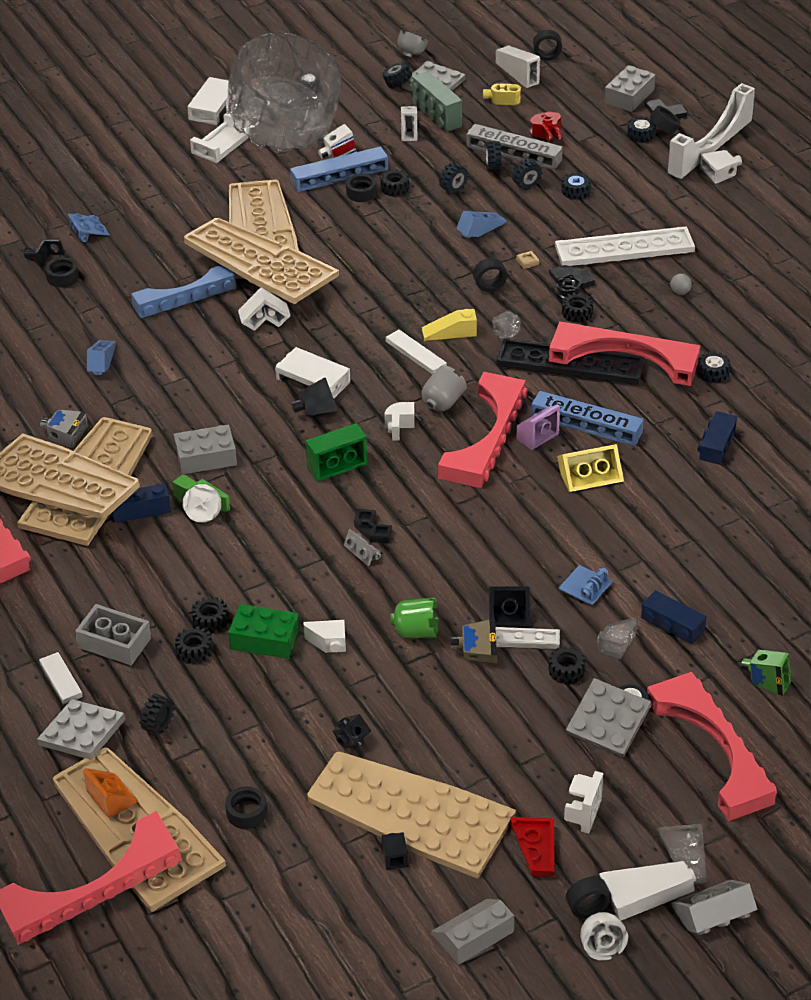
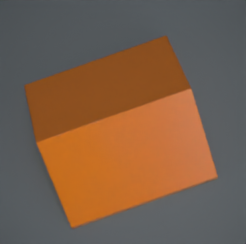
M89 768L84 769L86 791L109 818L131 807L138 801L115 773Z

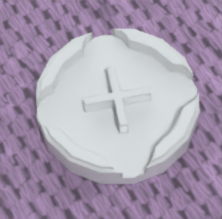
M198 484L186 492L183 498V508L191 520L206 523L213 520L219 514L221 498L213 487L206 484Z

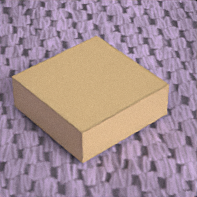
M533 251L517 255V261L523 269L539 265V259Z

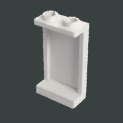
M209 77L187 106L188 119L218 125L220 122V112L232 96L238 97L239 95L238 82Z
M225 113L224 122L202 140L193 137L190 140L191 153L217 163L251 136V123Z
M297 347L288 353L275 367L276 380L279 381L286 376L310 386L326 377L333 398L350 383L349 368Z

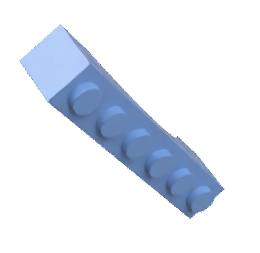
M221 265L211 268L202 278L186 286L172 289H143L131 293L133 308L140 318H144L236 289L235 274Z

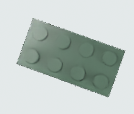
M429 71L412 76L413 104L445 132L462 127V99Z

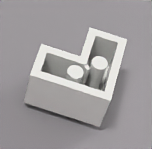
M262 287L238 310L241 323L254 331L265 320L280 327L290 317L287 303Z

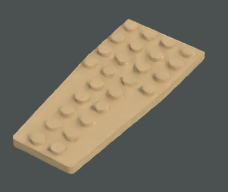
M278 180L232 183L229 185L230 223L298 250L296 234ZM234 273L235 279H244L240 275Z
M214 218L184 236V243L240 275L250 283L262 287L293 304H296L339 276V270L315 258L220 218Z
M103 417L74 449V452L131 476L152 438V429ZM32 501L17 523L20 529L88 546L106 518L100 519Z
M23 433L0 452V491L92 517L106 518L140 487L139 481L135 477L65 447Z
M102 748L92 760L85 758L53 777L54 786L112 867L121 860L131 845L135 834L136 821L157 811L178 846L183 861L131 888L151 912L226 867V861L199 831L109 748ZM89 768L115 773L138 801L131 807L109 818L86 791L84 769Z
M336 752L307 794L309 803L379 837L390 833L404 832L408 851L477 879L508 830L510 817L516 816L515 809L463 789L343 752Z

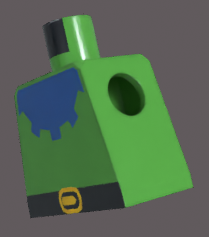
M758 650L752 660L748 658L742 660L741 670L751 672L753 685L781 696L785 694L791 684L789 653Z

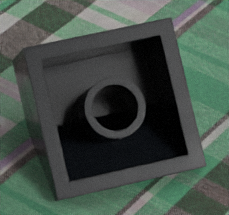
M489 586V620L495 619L496 627H530V586Z

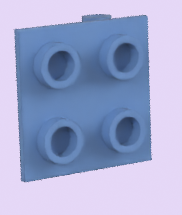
M79 213L68 214L71 219L69 225L80 241L86 242L89 234L110 235L97 216H85Z
M578 565L558 590L593 606L612 584L613 580L608 578V570L606 568H600L596 573Z

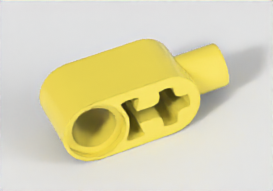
M494 84L491 86V89H483V99H491V102L495 105H517L521 99V87L517 84Z

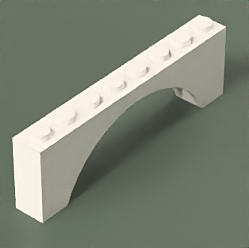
M743 83L733 90L721 118L701 140L694 142L692 138L680 133L670 140L668 173L682 179L701 163V154L716 151L752 121L755 88Z

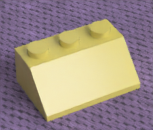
M617 444L557 456L560 473L569 492L624 481Z

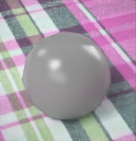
M680 273L675 275L670 282L671 290L677 295L688 293L692 287L690 277Z

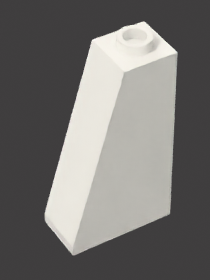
M509 45L496 50V64L524 87L529 88L539 84L540 57L538 55Z
M684 861L608 871L599 874L605 880L611 892L610 904L620 921L695 891V874L691 868H687Z

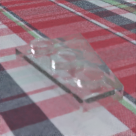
M702 824L658 827V833L672 861H684L687 868L693 870L696 877L694 884L707 883Z

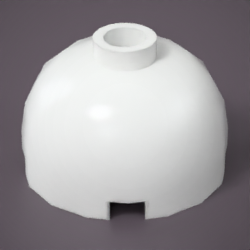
M598 912L585 920L581 928L580 938L584 950L591 958L609 960L612 958L610 955L617 952L620 954L624 950L628 942V933L624 924L615 915L607 912Z

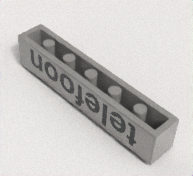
M474 124L467 133V147L485 152L486 142L500 141L501 156L518 161L522 159L525 161V158H530L539 166L553 170L562 161L563 146Z

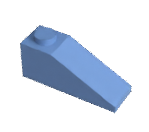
M463 211L456 229L466 238L479 237L505 224L507 220L497 213Z
M99 340L87 350V371L95 375H101L109 369L116 341Z

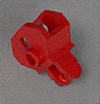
M555 112L534 115L530 119V124L532 125L529 131L530 135L542 138L543 140L546 139L548 142L552 141L553 137L557 140L561 139L562 116Z

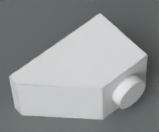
M344 620L304 622L305 640L325 653L346 652Z

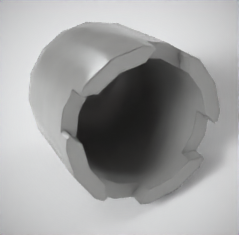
M441 365L425 383L421 395L429 409L437 412L447 411L467 389L464 377H459L455 374V369Z

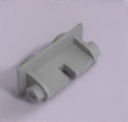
M349 529L344 546L367 566H370L372 560L380 559L379 549L369 545L362 538L361 534Z

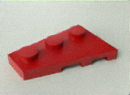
M510 817L511 827L531 876L554 877V818Z

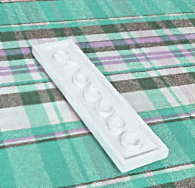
M687 226L555 241V248L562 266L587 265L591 263L695 252V245Z

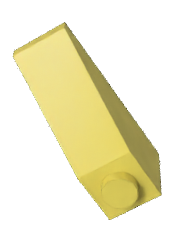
M456 310L423 326L424 341L477 336L475 310Z

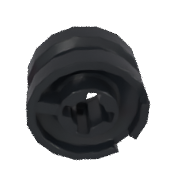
M569 276V278L565 279V277H562L556 283L557 296L562 300L568 294L572 296V293L576 295L581 293V283L578 278Z

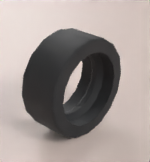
M543 30L533 40L534 53L540 59L553 60L561 54L563 48L562 41L557 32ZM546 39H552L557 43L556 47L550 51L541 50L539 44Z
M657 106L649 116L653 124L668 134H673L681 124L677 116L662 106Z
M356 174L349 177L346 181V195L353 201L366 202L372 200L377 194L376 180L370 175ZM357 187H367L366 189H355Z
M55 258L49 261L45 267L47 281L56 287L72 285L79 278L77 263L71 258ZM62 270H67V271H69V272L63 273V274H56V273H55V272L62 271Z
M487 258L475 266L473 277L479 289L490 292L501 288L505 284L507 272L500 260ZM492 269L499 270L495 278L491 280L481 279L485 272Z
M251 786L239 787L229 793L225 800L226 817L235 827L242 829L256 827L267 816L266 797L258 788ZM244 801L255 802L259 805L256 811L249 814H241L234 810L238 803Z
M596 876L586 877L577 881L566 893V900L573 915L579 918H587L602 912L608 907L612 897L605 880ZM590 895H593L592 897H590V898H588V899H586V900H583V899H585L586 897H588V896H590Z

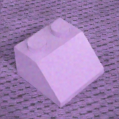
M557 404L546 408L517 425V440L530 450H533L558 435L560 406Z

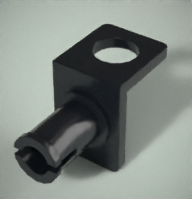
M43 240L38 248L26 247L24 249L25 258H36L39 266H43L49 255L65 254L61 240ZM51 244L57 245L59 250H53Z

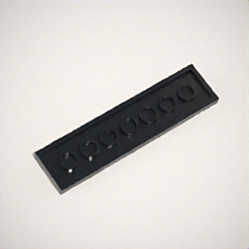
M503 338L497 357V366L638 385L644 365V357L608 351L583 355L568 364L549 362V347L551 344Z

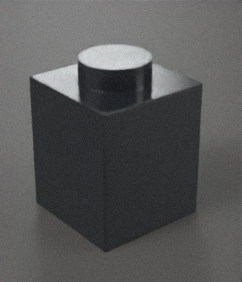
M404 832L382 835V852L386 870L408 867V852Z

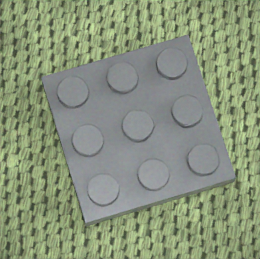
M428 61L412 73V76L429 71L451 91L465 80V74ZM412 76L407 82L405 81L402 84V88L413 91Z
M594 678L566 728V734L624 758L651 707V701Z
M71 699L37 738L38 745L92 760L125 721V714Z

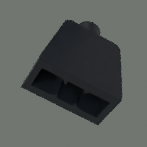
M326 377L298 392L300 400L291 403L294 413L304 410L307 417L332 413L338 410Z

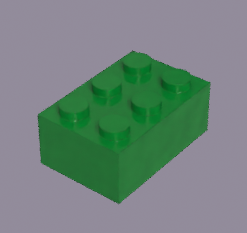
M357 423L305 440L307 469L316 482L367 465V436Z
M240 604L228 632L230 649L289 659L300 630L299 614Z

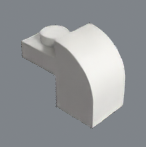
M399 402L392 404L386 409L385 428H388V433H392V441L400 440V428H414V402Z

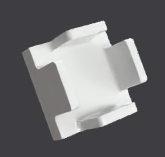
M595 771L593 777L581 774L575 775L569 788V794L583 797L584 801L574 800L572 804L567 803L564 820L580 824L581 832L590 833L601 804L603 773Z

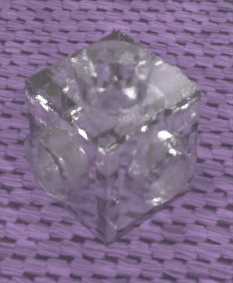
M508 310L493 318L492 332L502 340L503 338H510L520 333V318Z

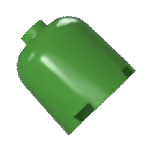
M436 598L410 599L399 602L395 607V613H391V625L395 626L397 633L403 638H437L439 617H435L434 608H438Z

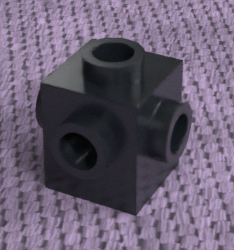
M357 714L341 719L337 723L338 727L332 731L336 736L337 742L343 748H356L364 742L363 738L371 732V729L362 716Z

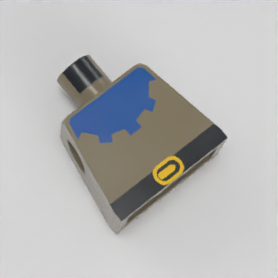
M495 619L462 626L463 637H451V650L463 649L465 660L497 663Z

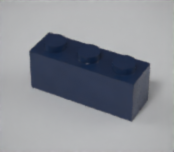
M716 411L714 417H710L708 429H705L703 433V441H699L698 444L699 460L722 464L736 431L738 416Z
M166 483L138 488L112 512L114 523L171 513Z
M656 590L642 603V619L679 637L681 640L693 644L705 631L707 616Z

